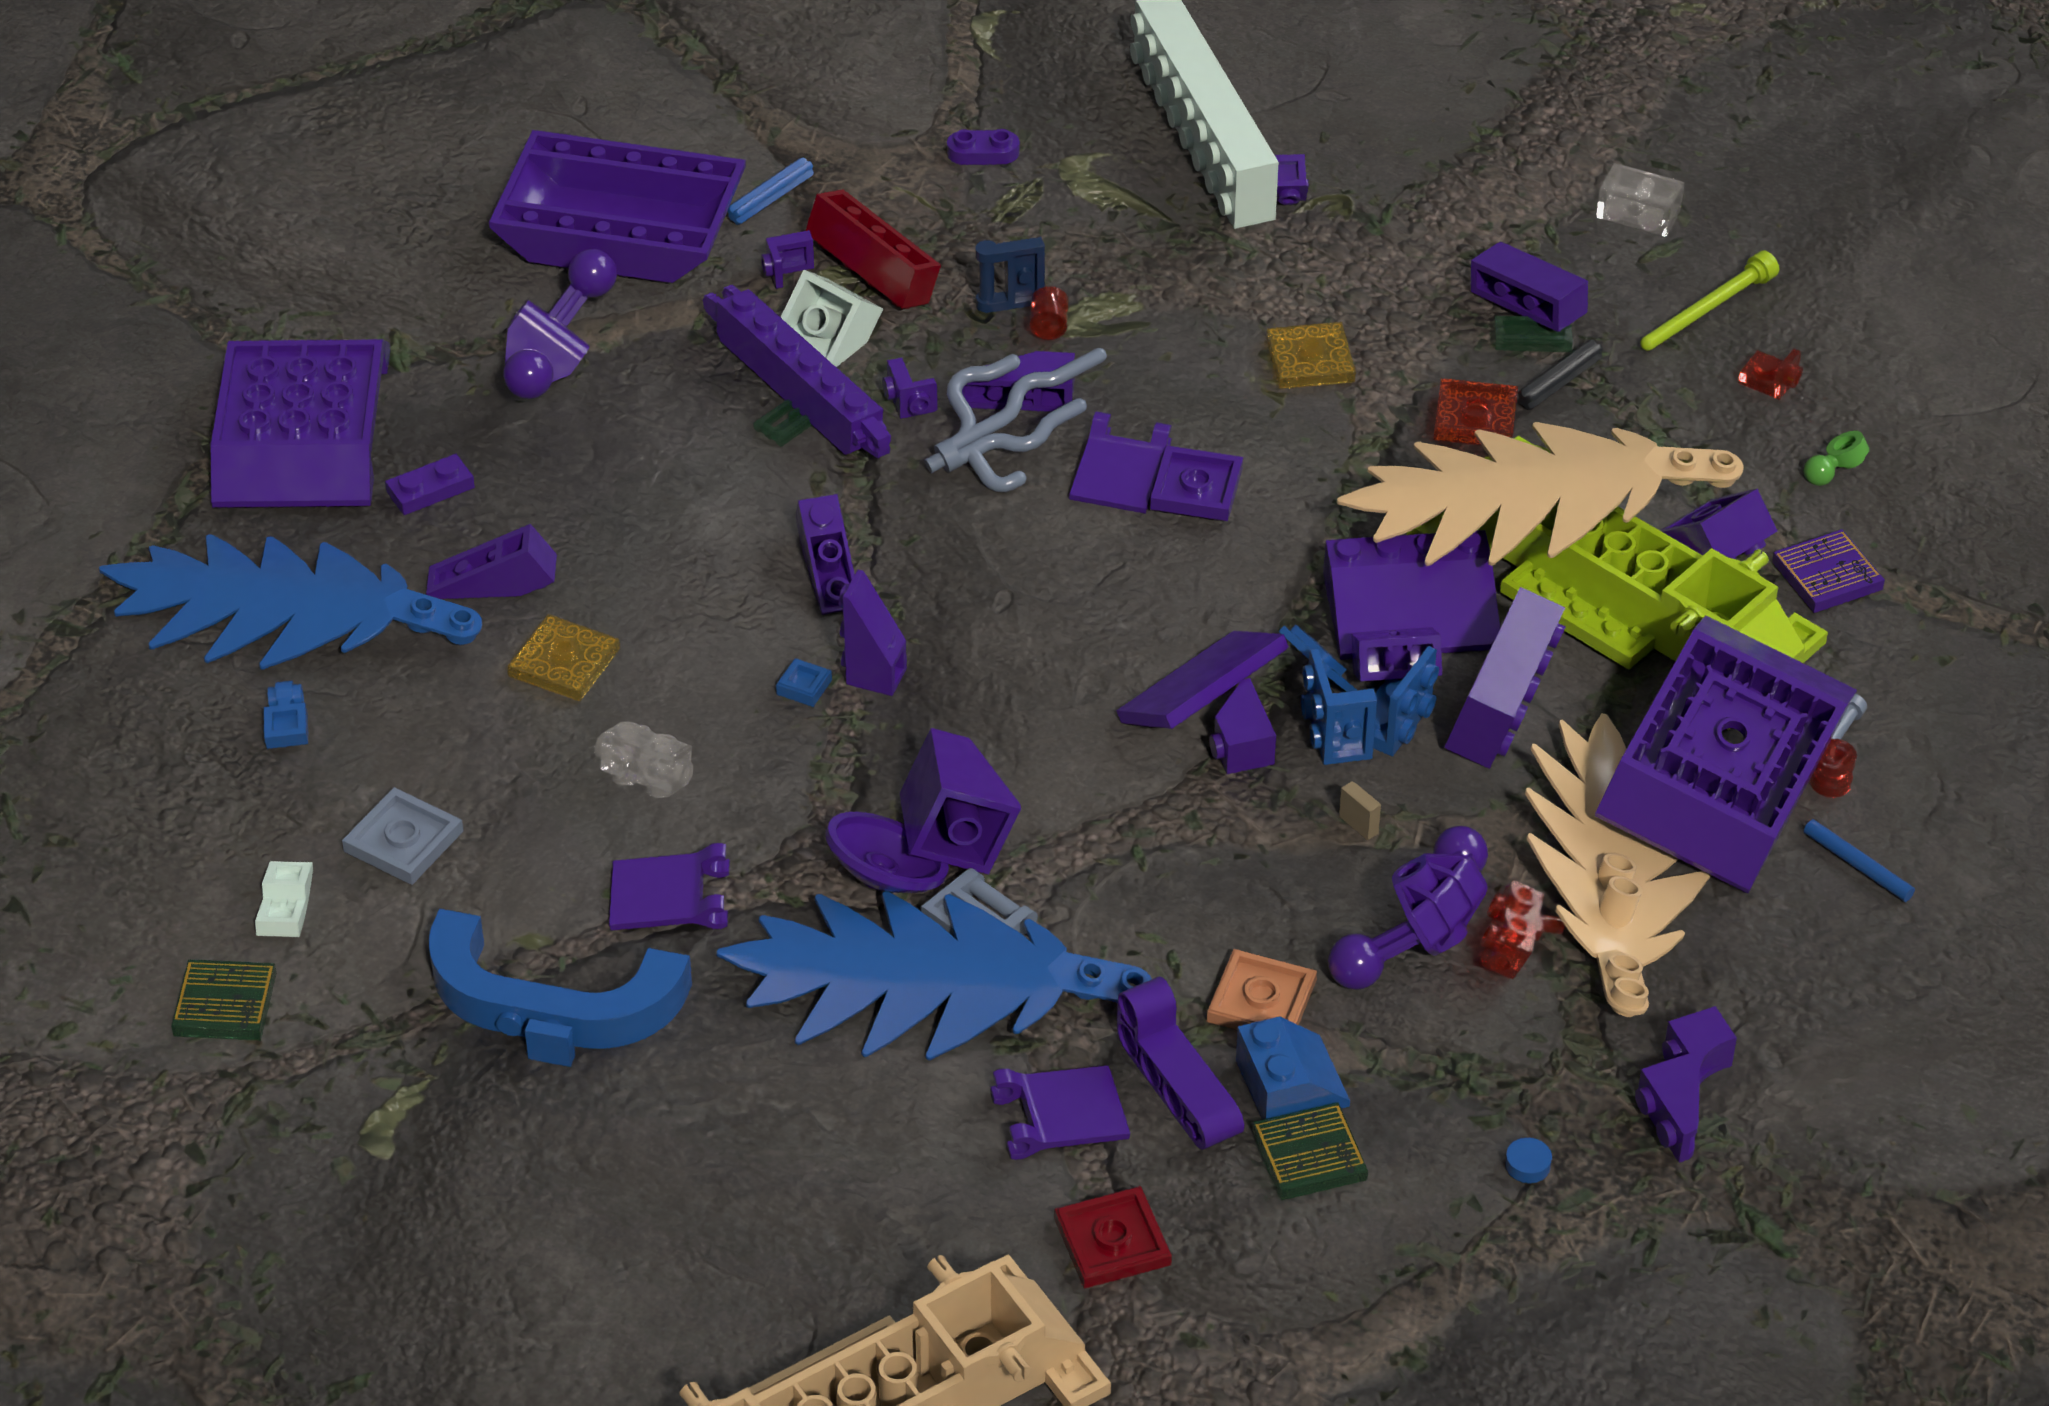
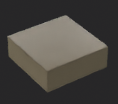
M1353 781L1341 788L1339 817L1367 841L1379 834L1381 804Z

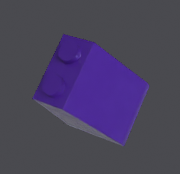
M930 728L899 793L909 853L911 855L965 869L973 868L977 872L988 875L1021 810L1018 800L970 738Z

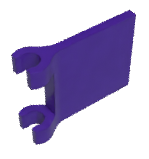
M1096 411L1069 499L1146 514L1166 445L1171 446L1172 438H1169L1172 425L1156 422L1151 442L1110 435L1111 427H1108L1111 414Z
M714 843L692 854L613 861L610 930L690 923L712 929L727 927L728 911L724 910V895L714 894L703 899L704 874L717 878L726 877L730 874V860L726 859V844Z
M1109 1065L1033 1074H1022L1010 1069L993 1071L996 1086H992L990 1091L994 1104H1008L1021 1097L1028 1124L1019 1123L1009 1126L1012 1141H1007L1006 1145L1011 1159H1024L1047 1148L1126 1140L1130 1138V1130Z

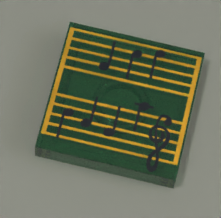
M188 960L171 1026L173 1036L261 1041L277 974L275 964Z
M1338 1102L1253 1122V1135L1281 1201L1367 1181L1368 1169Z

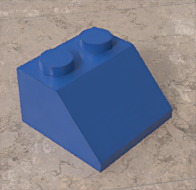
M1280 1016L1238 1026L1236 1062L1263 1123L1334 1106H1339L1340 1109L1350 1107V1099L1319 1034ZM1337 1108L1318 1111L1317 1114L1337 1110ZM1310 1113V1114H1305V1115H1301V1116H1297V1117H1292V1118H1288V1119H1284V1120H1286L1287 1122H1289V1121L1297 1120V1119H1300V1118H1305V1117L1312 1116V1115H1311L1312 1113ZM1279 1120L1271 1123L1264 1124V1126L1268 1127L1276 1124L1285 1123V1121Z

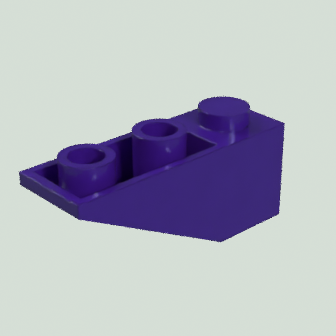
M838 495L798 500L795 519L804 559L821 615L843 612V609L839 608V596L843 586L851 583L855 573Z
M858 569L851 583L843 586L839 596V608L843 609L844 615L840 627V637L845 639L841 665L846 667V685L893 696L907 669L906 639L865 572Z

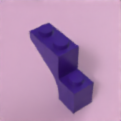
M1716 1006L1668 1021L1666 1038L1662 1043V1051L1666 1061L1641 1069L1639 1087L1635 1091V1099L1639 1110L1644 1115L1648 1114L1656 1127L1661 1144L1665 1148H1670L1679 1163L1689 1160L1694 1154L1695 1135L1699 1125V1085L1713 1073L1731 1067L1737 1037Z

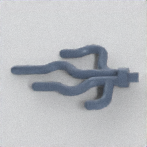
M1096 348L1051 372H1033L1021 377L1011 388L1005 407L977 424L973 410L962 394L963 387L971 382L997 379L1018 368L1020 359L1017 355L1011 354L987 366H970L959 370L952 376L947 385V397L952 408L959 416L961 426L954 436L934 445L935 454L924 459L929 472L933 473L944 468L947 473H950L969 462L982 483L990 490L1009 492L1022 486L1027 478L1023 471L1018 470L1005 477H999L994 473L982 454L995 448L1013 452H1027L1038 448L1046 442L1054 428L1083 413L1087 408L1086 401L1082 398H1077L1050 412L1040 420L1035 430L1029 435L1021 437L993 432L1008 425L1017 417L1021 410L1024 396L1028 391L1034 388L1054 387L1067 382L1104 362L1107 357L1106 351L1103 348Z

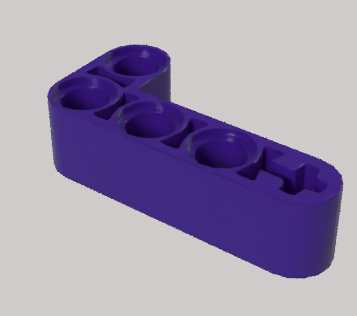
M1158 976L1118 994L1117 1031L1119 1039L1126 1053L1199 1149L1204 1150L1244 1132V1120L1236 1102L1176 1025L1177 1007L1174 994L1167 981L1163 977Z

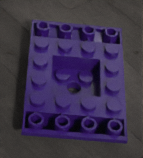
M1705 615L1692 631L1622 756L1594 816L1749 893L1857 690ZM1728 728L1736 729L1742 733L1744 741L1739 744L1729 743L1723 738L1722 731Z

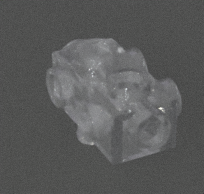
M621 721L601 734L595 745V755L601 758V771L612 774L613 782L620 785L638 783L647 786L648 794L653 797L665 798L671 796L689 784L693 775V764L691 763L692 746L677 741L672 735L654 733L646 725Z

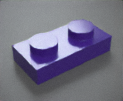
M457 454L385 481L387 494L403 515L475 488L474 476Z

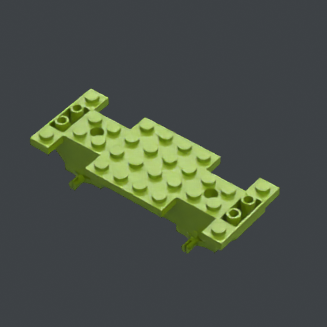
M1520 436L1514 438L1516 440L1534 445ZM1534 445L1550 453L1548 448ZM1490 456L1485 457V459H1488V460H1491V461H1492V459L1490 458ZM1558 501L1545 519L1510 553L1503 557L1517 566V568L1501 581V593L1514 600L1519 588L1522 587L1565 607L1559 620L1560 624L1566 626L1564 631L1629 670L1653 649L1676 661L1692 631L1705 615L1802 663L1806 662L1826 644L1828 635L1826 630L1795 612L1789 618L1786 616L1777 600L1778 586L1764 579L1757 572L1769 561L1765 552L1761 554V550L1757 549L1745 561L1728 558L1713 548L1704 555H1701L1636 516L1627 523L1623 522L1622 518L1625 510L1619 506L1580 540L1557 554L1554 558H1549L1547 553L1558 509ZM1500 508L1478 529L1486 531L1490 551ZM1445 511L1407 532V535L1436 533Z

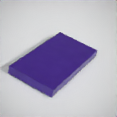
M1232 631L1116 710L1121 723L1174 728L1287 650L1289 646L1284 634Z

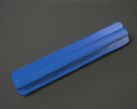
M804 157L797 159L730 204L727 210L728 219L730 221L733 220L736 225H740L809 179L814 173L811 161L808 162Z

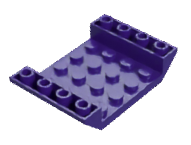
M383 339L228 341L211 440L212 507L371 506L374 484L371 451L381 374L388 373L390 343Z

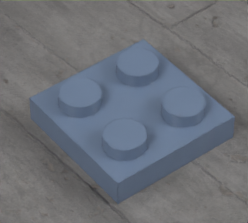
M394 787L342 840L343 850L345 853L413 885L463 832V823L461 819Z

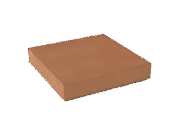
M1233 949L1207 1011V1022L1237 1030L1238 1026L1280 1016L1299 1025L1317 981V971Z

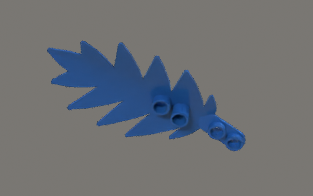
M212 534L206 535L208 565L178 551L152 545L149 546L148 550L152 562H129L99 567L100 573L122 586L135 590L129 598L114 610V615L117 617L147 614L186 603L149 642V649H155L181 640L236 613L205 655V663H210L241 649L271 633L287 621L289 623L260 662V669H266L297 658L355 629L341 646V652L346 653L382 633L392 620L406 623L415 632L427 633L432 631L445 635L449 641L459 645L469 644L474 641L482 629V618L475 610L409 590L406 580L402 575L388 564L381 565L380 581L373 572L349 554L327 542L320 543L315 575L300 557L272 536L266 538L260 568L232 545Z
M887 891L883 892L881 897L892 936L877 924L849 907L822 894H817L814 900L832 936L794 921L762 915L758 921L770 939L749 941L719 948L716 952L717 957L741 969L766 976L750 998H748L746 1002L748 1008L782 1003L828 985L795 1038V1044L801 1045L830 1031L864 1010L886 993L861 1054L864 1057H868L896 1040L929 1016L949 996V1001L925 1055L927 1060H932L967 1043L1013 1013L1026 1000L1027 1002L1012 1029L1014 1034H1019L1039 1021L1053 1008L1063 991L1074 993L1077 997L1085 1000L1099 998L1118 1003V994L1133 988L1128 982L1137 986L1152 979L1145 970L1136 966L1068 953L1063 943L1049 930L1031 919H1026L1023 925L1031 940L1029 941L1020 932L991 914L951 894L945 895L944 901L955 938L940 924L910 903ZM1085 974H1089L1094 978H1089Z

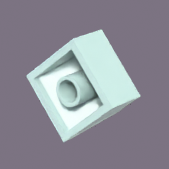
M803 270L781 318L837 367L868 342L883 308L823 276Z

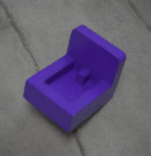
M1305 154L1275 155L1279 162L1277 201L1284 205L1306 201L1309 184L1308 179H1306Z
M809 230L766 238V254L761 255V264L765 277L771 276L775 289L783 288V274L814 268L813 238Z
M902 357L887 360L888 376L882 378L883 391L887 400H893L900 419L937 411V384L935 379L930 378L912 382Z

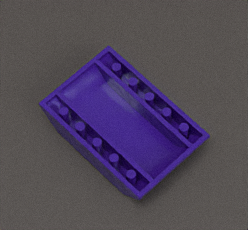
M532 130L489 221V227L528 262L569 268L571 260L579 252L586 249H599L606 252L613 259L617 268V275L673 283L708 259L746 167V160Z

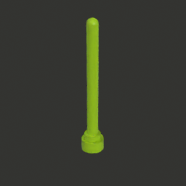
M1766 250L1759 251L1747 260L1743 272L1644 336L1640 341L1641 348L1645 351L1654 349L1750 284L1767 283L1779 274L1777 260L1770 252Z

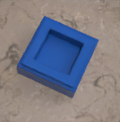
M795 658L776 684L777 695L814 707L832 681V670Z
M529 1019L525 1029L528 1059L571 1067L575 1058L572 1027Z

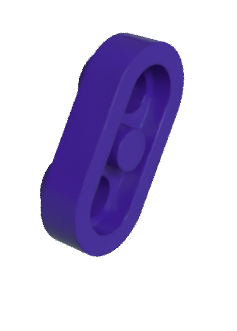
M964 129L953 133L947 139V156L952 162L960 165L1008 164L1015 161L1020 154L1018 136L1006 129Z

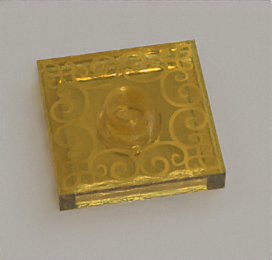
M1342 322L1267 328L1266 339L1279 389L1355 382L1356 371Z
M548 614L508 665V675L520 681L581 701L620 650L619 638Z

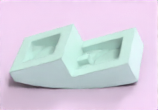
M269 862L262 882L263 900L255 920L256 936L300 937L310 895L313 874L312 862Z

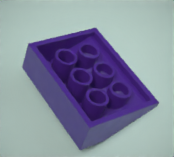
M1475 531L1453 551L1430 566H1426L1424 562L1436 533L1399 535L1378 543L1373 541V537L1326 540L1323 576L1340 660L1352 659L1351 633L1433 627L1441 635V653L1490 650L1500 630L1493 565L1488 564L1490 548L1486 531Z

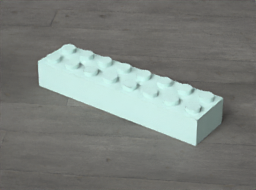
M1135 0V14L1131 15V27L1134 33V43L1130 44L1131 58L1134 64H1139L1146 85L1152 86L1157 104L1163 106L1167 112L1169 125L1172 128L1175 127L1178 131L1183 149H1188L1192 155L1195 170L1201 171L1208 192L1210 194L1214 193L1218 201L1220 213L1223 216H1227L1234 229L1276 220L1279 162L1182 0Z

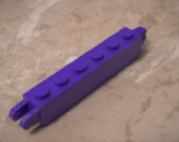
M729 285L724 287L722 292L723 299L714 293L704 295L702 300L704 309L717 322V334L720 341L840 451L847 455L863 448L876 458L890 453L891 435L883 423V408L752 291L747 289L741 292L738 288L736 289V286Z

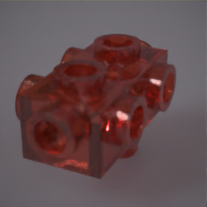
M1512 880L1504 888L1503 894L1498 892L1495 894L1487 911V916L1492 918L1487 926L1480 944L1485 947V951L1481 955L1482 966L1510 979H1514L1532 954L1534 941L1537 942L1540 939L1542 932L1562 934L1565 924L1560 917L1540 914L1544 893Z

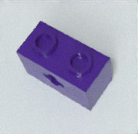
M1433 627L1351 633L1353 674L1360 681L1404 678L1428 646L1437 649L1435 665L1439 667L1438 676H1442L1441 635Z

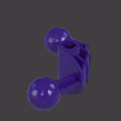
M586 249L576 254L571 260L568 269L570 285L549 313L527 299L507 327L503 376L507 388L514 395L524 399L540 397L547 392L552 382L569 376L587 353L590 347L589 344L567 326L589 297L602 296L608 293L614 286L617 278V268L613 259L606 252L599 249Z
M1467 826L1450 827L1443 831L1436 839L1433 854L1425 853L1402 865L1392 875L1393 886L1408 920L1374 938L1363 934H1349L1336 941L1328 956V967L1337 983L1353 990L1367 988L1379 979L1385 961L1411 947L1422 943L1429 954L1436 956L1457 945L1466 937L1468 933L1467 924L1485 897L1488 888L1487 882L1481 873L1487 862L1488 848L1479 832Z

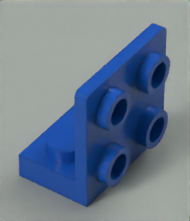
M1428 646L1402 681L1386 679L1375 693L1377 709L1373 749L1393 757L1403 743L1408 744L1412 740L1417 724L1422 717L1428 718L1431 715L1436 704V696L1433 695V685L1439 674V667L1435 665L1437 649Z
M1310 649L1309 665L1303 666L1302 669L1303 682L1307 694L1301 695V710L1304 720L1310 719L1311 721L1309 734L1312 748H1319L1323 765L1373 759L1377 698L1374 689L1332 694L1319 649Z

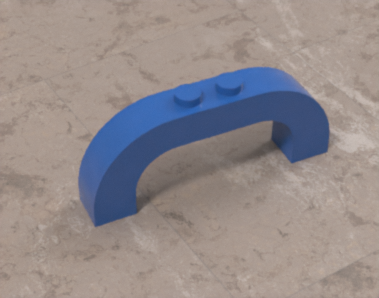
M439 908L430 930L429 951L434 984L445 1005L454 1014L473 1025L492 1031L503 1032L510 1036L518 1035L525 1037V1029L529 1019L571 1026L575 1047L604 1049L625 1046L655 1034L671 1022L683 1007L692 986L689 955L651 948L647 949L636 975L625 985L607 992L589 993L499 976L484 970L477 964L484 947L481 916Z

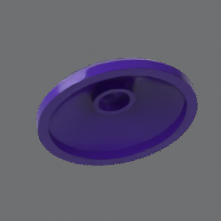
M845 812L834 816L827 826L825 837L832 854L855 878L870 888L892 893L925 892L939 887L944 882L949 871V865L946 863L911 855L909 853L905 824L893 819L866 812Z

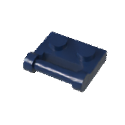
M1042 237L997 244L989 240L977 243L975 250L976 259L979 261L980 292L976 295V308L979 311L991 313L1045 304V245ZM1004 261L1005 292L996 293L994 290V263Z

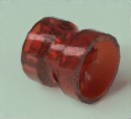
M1046 286L1034 292L1031 298L1030 329L1037 337L1044 340H1053L1065 334L1068 323L1069 298L1064 291L1056 287Z
M1831 739L1810 778V785L1815 792L1830 798L1841 797L1849 792L1857 760V752L1854 747L1846 741Z

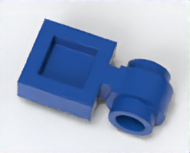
M293 681L276 682L275 687H268L269 707H264V739L266 748L309 744L308 712L304 702L302 684H294Z

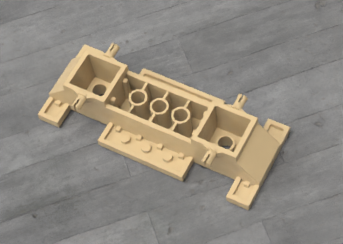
M1009 1254L974 1271L960 1274L953 1270L943 1255H939L937 1260L933 1258L929 1262L927 1268L939 1281L940 1285L934 1292L913 1302L912 1315L896 1323L889 1315L727 1398L709 1401L699 1388L697 1382H690V1389L686 1384L680 1390V1396L688 1406H1001L1045 1382L1063 1406H1089L1111 1394V1382L1085 1351L1083 1341L1034 1280L1027 1278Z

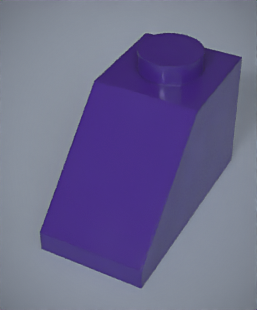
M1250 678L1243 679L1215 716V734L1209 737L1212 755L1215 760H1221L1226 774L1275 764L1276 734Z

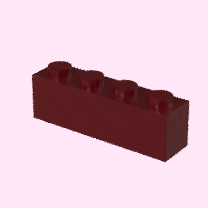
M844 189L816 194L805 231H810L812 238L818 242L817 244L820 248L832 253L842 261L843 266L855 271L866 280L870 287L878 289L887 296L896 307L909 309L910 307L929 304L941 268L940 263Z

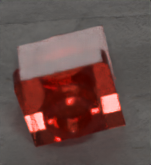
M1793 349L1783 361L1757 350L1740 371L1738 383L1780 400L1790 387L1795 388L1803 373V367L1799 366L1801 351Z

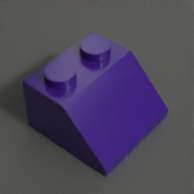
M1758 488L1711 499L1660 530L1701 555H1704L1713 548L1732 559H1736L1742 553L1748 555L1757 549H1762L1766 546L1764 539L1778 532Z

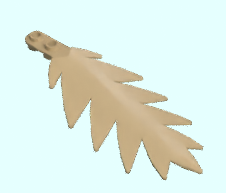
M1535 422L1532 428L1550 453L1537 446L1480 429L1475 431L1474 436L1492 461L1452 448L1416 442L1413 448L1438 471L1405 466H1370L1367 472L1380 480L1381 483L1337 498V504L1362 511L1386 514L1377 532L1374 534L1373 541L1375 543L1405 534L1445 511L1424 563L1426 566L1432 565L1453 551L1483 526L1500 508L1488 564L1492 566L1524 540L1545 519L1558 501V509L1547 553L1549 558H1554L1557 554L1584 537L1618 507L1629 493L1630 496L1622 518L1623 522L1626 523L1647 506L1655 496L1662 479H1668L1670 482L1682 486L1689 485L1694 481H1708L1715 487L1726 488L1732 486L1741 477L1744 467L1738 456L1725 450L1659 447L1657 443L1639 434L1613 428L1611 434L1618 441L1616 442L1572 428Z
M1601 713L1594 724L1588 742L1564 720H1560L1559 728L1563 743L1579 778L1538 745L1532 744L1531 751L1545 776L1574 817L1530 788H1526L1525 795L1545 825L1574 861L1532 833H1528L1527 841L1544 871L1575 916L1561 905H1557L1556 913L1581 946L1592 957L1597 958L1607 1002L1619 1015L1625 1017L1641 1015L1647 1011L1649 1006V991L1644 984L1642 976L1643 967L1658 960L1672 950L1683 939L1685 932L1678 930L1659 936L1656 935L1668 926L1694 900L1711 875L1700 871L1652 880L1665 872L1679 859L1594 816L1626 751V746L1620 733L1608 715Z

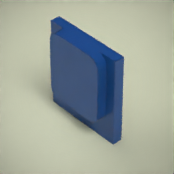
M1295 624L1291 630L1286 626L1280 629L1279 632L1284 634L1285 638L1308 659L1310 649H1319L1326 675L1346 692L1357 691L1342 676L1347 669L1299 626Z

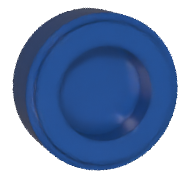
M1520 1138L1509 1145L1506 1153L1505 1167L1509 1175L1515 1180L1523 1183H1536L1548 1176L1551 1169L1552 1153L1549 1147L1538 1139Z

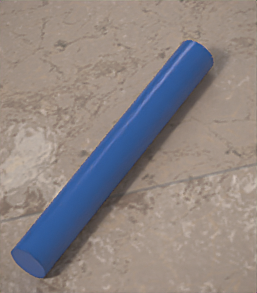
M1814 819L1806 824L1804 828L1806 835L1904 902H1907L1915 892L1913 886Z

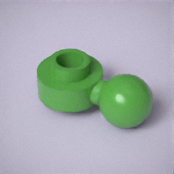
M1848 431L1835 437L1826 448L1828 455H1815L1806 461L1803 469L1804 476L1809 483L1823 486L1830 483L1834 478L1836 467L1850 469L1860 465L1869 452V446L1860 431Z

